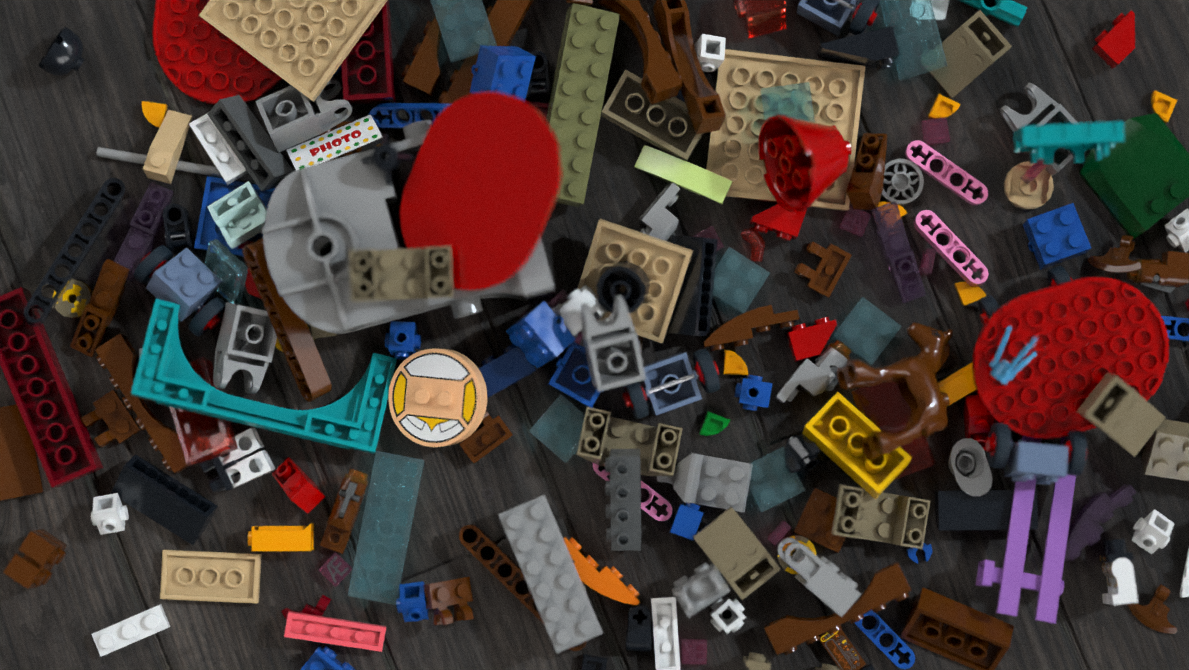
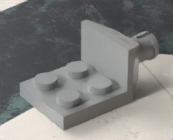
M691 453L677 463L673 477L657 476V482L673 484V488L683 502L722 509L732 507L735 511L745 513L753 464Z

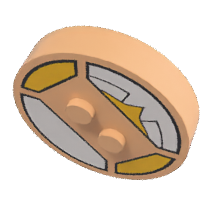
M425 349L416 352L400 364L392 377L388 394L390 413L398 429L417 444L428 447H443L460 443L476 431L485 415L487 388L484 378L478 367L468 357L450 349Z

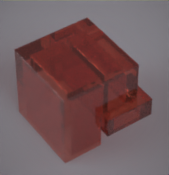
M733 0L738 17H744V24L749 38L786 29L785 0Z

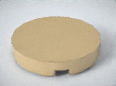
M1031 161L1022 162L1014 166L1007 173L1004 181V192L1008 200L1015 207L1023 210H1034L1043 206L1051 198L1054 189L1051 174L1047 172L1042 164H1031Z

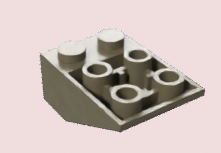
M979 10L928 54L921 63L948 95L953 98L1003 56L1012 46L983 12Z
M1108 372L1076 411L1134 457L1166 418L1130 386Z
M732 507L728 508L693 536L697 544L742 600L781 570Z

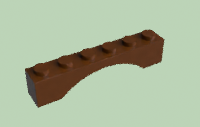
M438 0L434 8L436 15L433 21H428L424 28V40L422 43H417L412 54L415 58L411 65H406L402 73L403 82L406 86L430 98L432 97L442 77L439 67V45L443 30L453 12L466 0Z
M597 0L598 4L614 13L620 14V18L636 36L644 61L641 86L651 105L677 96L682 86V77L678 71H675L671 63V56L664 50L659 33L654 31L650 23V17L640 5V0Z
M656 0L652 10L666 50L671 56V63L675 71H678L682 77L680 89L696 134L718 131L726 117V113L719 94L708 83L699 64L693 43L687 4L685 0Z
M118 334L95 349L98 353L96 357L98 363L103 369H108L112 375L109 377L111 383L116 389L120 388L124 394L123 402L129 410L133 409L138 417L135 418L137 424L142 430H147L151 436L148 439L150 444L156 451L160 450L164 457L162 462L169 472L172 470L174 473H179L201 459L203 456L190 436L178 433L166 426L149 409L144 398L131 395L137 373L138 354L124 334Z
M897 561L875 572L863 594L842 617L836 612L815 618L796 617L787 614L766 624L764 629L777 655L783 652L784 656L796 651V646L803 642L809 645L819 640L818 635L826 631L828 634H832L842 628L841 624L850 621L851 624L863 619V614L870 610L876 613L886 608L885 603L893 599L895 602H899L909 596L907 592L911 591V587Z

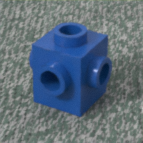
M391 321L390 333L385 335V348H388L390 354L394 355V358L405 360L416 353V349H420L421 335H417L418 328L416 323Z
M748 375V379L743 378L741 383L736 384L734 397L738 398V403L743 404L742 409L757 411V407L768 408L772 383L762 382L763 377ZM751 388L756 391L755 397L749 395Z
M424 581L399 585L400 598H396L398 613L403 614L404 622L429 619L423 586Z

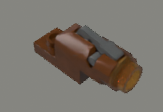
M1167 251L1162 253V260L1135 259V261L1141 263L1142 269L1127 272V279L1132 280L1133 283H1139L1141 286L1171 293L1175 287L1178 288L1189 283V253Z
M350 468L348 473H345L320 546L344 554L361 509L360 505L369 482L367 481L368 474Z

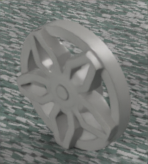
M892 160L885 165V170L895 164V174L884 171V176L892 178L891 181L884 178V183L887 185L891 184V186L888 187L887 192L883 188L882 196L887 201L898 205L910 203L920 195L923 189V174L920 168L910 160ZM899 163H901V167L903 170L900 172H898ZM905 164L911 166L916 172H909L907 174ZM910 176H918V178L911 181ZM919 181V187L917 192L915 193L913 187L910 186V184L914 185L916 182ZM891 189H894L896 193L890 197ZM906 189H909L912 197L905 193ZM901 192L906 200H896L895 198Z

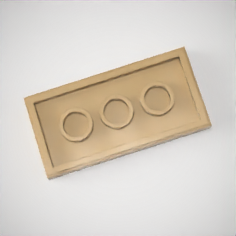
M162 550L160 599L258 604L262 554Z

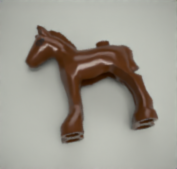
M913 322L907 328V335L920 348L921 352L918 355L905 357L889 366L879 368L870 367L859 359L847 361L846 367H839L837 369L839 385L845 390L870 387L882 383H897L902 397L911 408L908 422L900 432L890 434L879 430L873 431L870 436L862 438L861 448L868 460L891 453L902 445L912 442L913 439L919 438L921 433L928 438L933 432L943 430L947 426L946 406L949 405V397L946 392L940 391L935 373L939 371L949 356L950 345L948 341L952 337L953 330L942 332V330H936L932 327Z

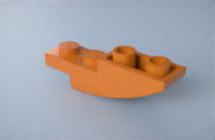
M565 536L563 538L583 583L611 599L632 605L640 603V600L637 598L640 593L631 584L626 586L620 580L623 575L614 566L609 568L606 565L598 571L596 568L599 564L590 555L585 557L579 551L582 546L573 537L568 539Z

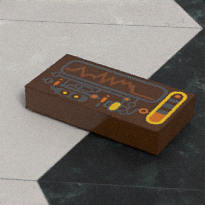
M842 629L832 634H828L826 631L819 635V641L840 670H859L866 665Z

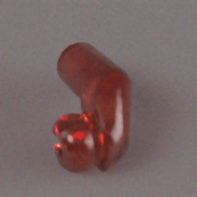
M752 227L743 229L741 232L742 240L748 241L752 246L750 261L762 262L765 240L757 229Z

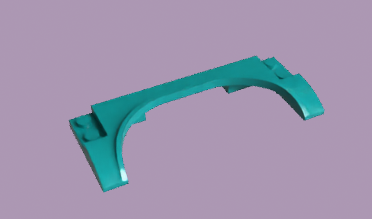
M160 299L155 300L131 392L132 396L153 400L157 404L348 450L352 448L372 454L376 452L388 400L389 387L397 361L396 358L373 353L370 363L358 384L347 395L332 404L309 410L281 408L226 394L215 389L200 378L188 363L180 345L178 336L180 304Z

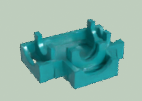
M1124 121L1022 126L1013 133L1014 153L1030 152L1031 164H1036L1037 160H1042L1043 165H1052L1054 163L1053 155L1059 148H1065L1072 153L1074 164L1085 162L1084 152L1088 149H1095V161H1100L1102 157L1109 156V148H1114L1116 142L1125 141Z

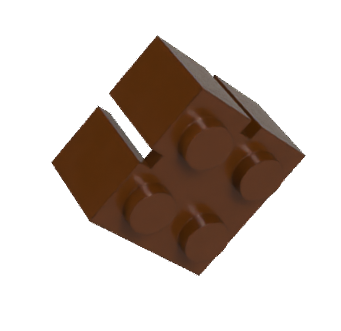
M44 529L32 530L18 549L25 556L21 557L15 554L3 573L27 589L39 587L41 584L45 585L53 574L50 571L55 563L58 565L65 557L66 552L64 549L67 544Z

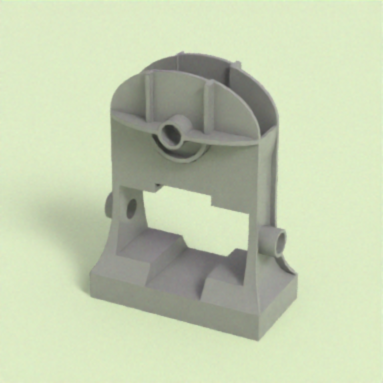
M419 121L403 127L406 140L390 145L401 154H418L424 138L432 125V121ZM374 149L292 172L276 187L267 208L265 227L262 229V233L264 234L267 263L278 292L299 317L312 326L326 332L335 334L351 333L449 305L452 307L454 318H462L482 312L483 308L480 299L512 298L530 302L556 295L540 238L525 266L498 286L481 290L458 289L453 291V297L351 301L349 250L401 249L389 204L399 202L392 171V185H386L383 171L378 169L375 164H362V158L371 156ZM385 153V156L381 158V160H388L390 155L388 153ZM333 244L331 254L323 257L326 247Z

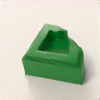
M707 411L699 434L704 436L718 434L728 426L730 419Z

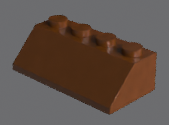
M922 588L911 607L900 638L972 669L995 670L1010 647L1014 626L931 590Z

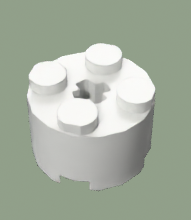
M587 285L576 289L567 296L568 300L552 309L557 316H561L564 319L563 324L575 338L579 336L578 333L580 331L582 332L581 304L587 303L596 319L602 318L605 315L604 313L607 312L599 303L598 296ZM557 319L556 322L559 324L561 320Z

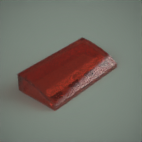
M201 357L189 363L200 378L220 391L219 388L214 386V368L210 360ZM170 407L187 465L210 460L238 449L230 421Z
M882 383L870 387H861L851 392L858 410L881 431L895 434L905 428L911 414V408L902 397L897 383ZM922 433L919 438L913 439L912 442L900 447L912 459L908 466L894 480L936 464L927 439Z

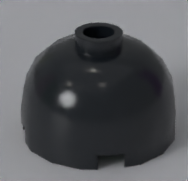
M64 26L63 30L59 32L47 49V55L43 56L40 60L38 67L56 76L67 75L72 69L78 71L85 60L81 57L84 48L80 37Z

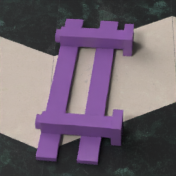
M1022 435L1021 442L1041 444L1042 439ZM1065 437L1060 438L1059 446H1063ZM1067 475V477L1058 479V482L1054 483L1041 576L1023 572L1036 480L1015 482L1003 569L994 567L995 561H979L975 586L989 587L992 583L1000 585L996 613L1017 616L1020 590L1026 589L1039 592L1035 620L1056 623L1059 595H1062L1064 590L1062 573L1076 476Z

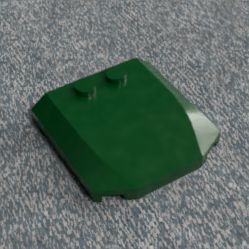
M1157 113L1126 120L1124 122L1125 141L1116 142L1114 148H1109V156L1102 157L1100 161H1095V149H1090L1084 165L1079 171L1081 178L1126 234L1133 236V239L1141 235L1189 197V153Z

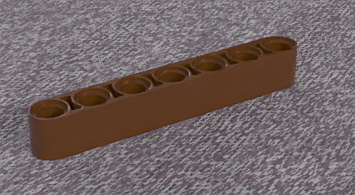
M264 238L243 247L245 261L299 391L306 401L311 402L330 392L332 385L307 323L291 309L283 296L279 294L267 263Z
M473 524L464 526L459 532L460 542L544 624L540 612L534 607L533 603L535 600L531 591L529 590L526 594H521L516 589L517 582L526 581L521 568L478 526ZM465 530H475L477 539L474 542H467L464 538ZM484 546H491L494 549L495 555L492 559L483 558L481 550ZM508 563L512 567V574L510 576L504 577L499 573V566L501 564ZM586 641L569 649L579 651L584 648Z

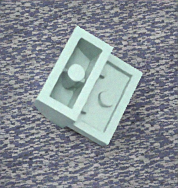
M249 181L207 206L231 249L260 233L265 227L267 208Z

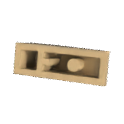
M168 110L147 154L143 167L147 178L168 184L172 183L190 127L189 123H191L193 118L191 115Z

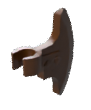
M1128 235L1122 236L1119 248H1110L1104 256H1090L1087 260L1095 268L1112 273H1126L1142 269L1140 262L1128 259L1130 252L1133 251L1135 242L1132 241L1133 236Z
M1162 584L1158 586L1149 603L1145 605L1139 603L1127 604L1133 615L1147 627L1162 633H1177V627L1167 620L1170 608L1163 604L1171 591Z

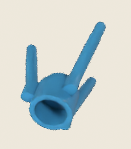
M1011 326L1007 327L996 355L989 364L993 368L990 374L1005 385L1009 380L1012 381L1015 375L1037 355V352L1034 351L1017 365L1037 342L1038 338L1034 337L1011 363L1005 359L1001 363L999 362L1012 330Z

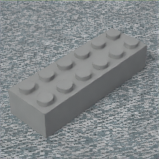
M542 495L498 514L556 653L603 634L546 496Z

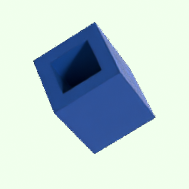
M687 502L685 505L679 504L670 532L694 540L693 536L696 535L703 516V512L699 511L700 506Z

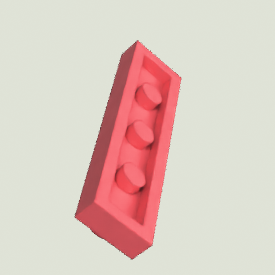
M288 611L284 637L382 652L386 626Z

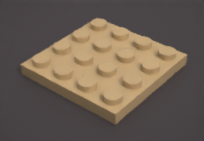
M600 219L577 289L587 285L598 296L597 282L600 276L613 264L627 261L641 267L650 281L649 294L643 304L633 313H629L637 335L663 343L693 250ZM622 284L620 291L624 293L627 291V287ZM607 311L599 320L608 318L612 313Z

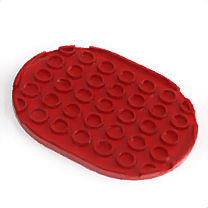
M156 0L152 32L155 54L169 80L188 96L198 101L215 105L220 99L240 95L243 101L248 103L271 91L283 79L199 16L210 0Z
M480 92L471 94L455 101L444 109L434 120L424 138L401 200L400 220L402 233L408 249L451 246L453 288L481 290L504 283L525 266L538 244L560 189L562 167L559 154L560 147L555 133L552 132L544 116L535 107L518 97L505 93Z
M1106 277L1074 279L1020 295L1002 305L992 314L983 326L975 344L972 360L974 384L978 396L987 411L999 423L1007 424L1010 430L1036 439L1066 437L1069 435V431L1083 432L1097 428L1076 411L1107 372L1117 376L1146 401L1156 393L1163 380L1162 377L1169 360L1168 334L1164 321L1155 305L1135 287ZM1011 326L1012 330L999 362L1001 363L1005 359L1011 363L1034 337L1038 338L1037 342L1017 365L1032 352H1037V355L1015 375L1012 381L1009 380L1005 385L990 374L993 368L989 364L996 355L1007 327Z

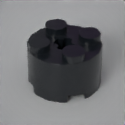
M623 261L613 264L600 276L597 282L598 301L606 311L613 313L614 297L621 294L628 312L633 313L646 300L649 294L650 281L642 268L632 262ZM622 284L627 287V291L624 293L620 291Z

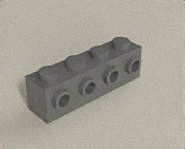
M240 95L220 99L207 114L261 191L277 187L286 176L294 172L280 152L278 153L273 141Z
M611 449L610 457H605V472H610V481H606V495H610V504H606V519H611V527L606 528V541L611 542V551L641 550L640 449Z

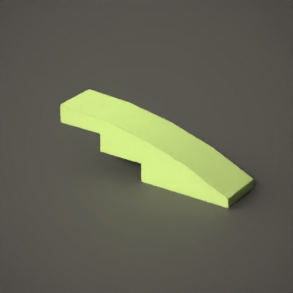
M644 145L634 166L668 183L673 182L678 187L680 186L720 204H723L732 184V181L647 145Z

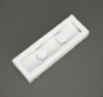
M207 114L189 123L193 133L227 185L248 174L246 168Z
M676 597L651 598L656 670H681Z
M160 604L91 635L100 656H104L170 627V624Z

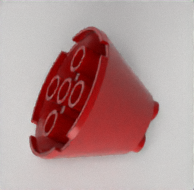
M775 115L766 119L761 127L758 140L759 160L764 159L767 172L763 174L765 182L775 200L789 212H801L809 208L847 171L848 155L852 153L850 143L844 141L835 125L828 126L783 115Z

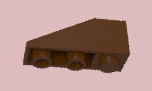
M863 134L846 191L854 209H878L884 183L887 134Z

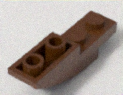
M110 259L104 262L90 302L83 310L70 347L90 357L94 356L96 353L95 349L99 347L122 299L126 288L124 284L130 269Z
M767 305L745 312L713 332L704 341L703 346L704 348L709 347L710 351L724 349V344L733 343L734 347L747 345L748 340L753 338L752 329H756V333L771 330V325L779 324L780 328L795 326L794 321L799 320L798 310L774 314L772 305Z

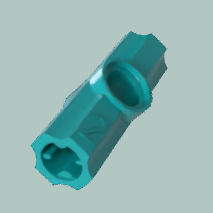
M959 0L978 9V11L981 10L984 15H991L1015 27L1019 26L1027 7L1012 0H994V7H987L984 0Z

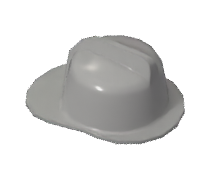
M971 438L957 441L952 447L948 467L955 476L959 487L966 494L973 497L982 496L989 491L992 485V474L983 447Z

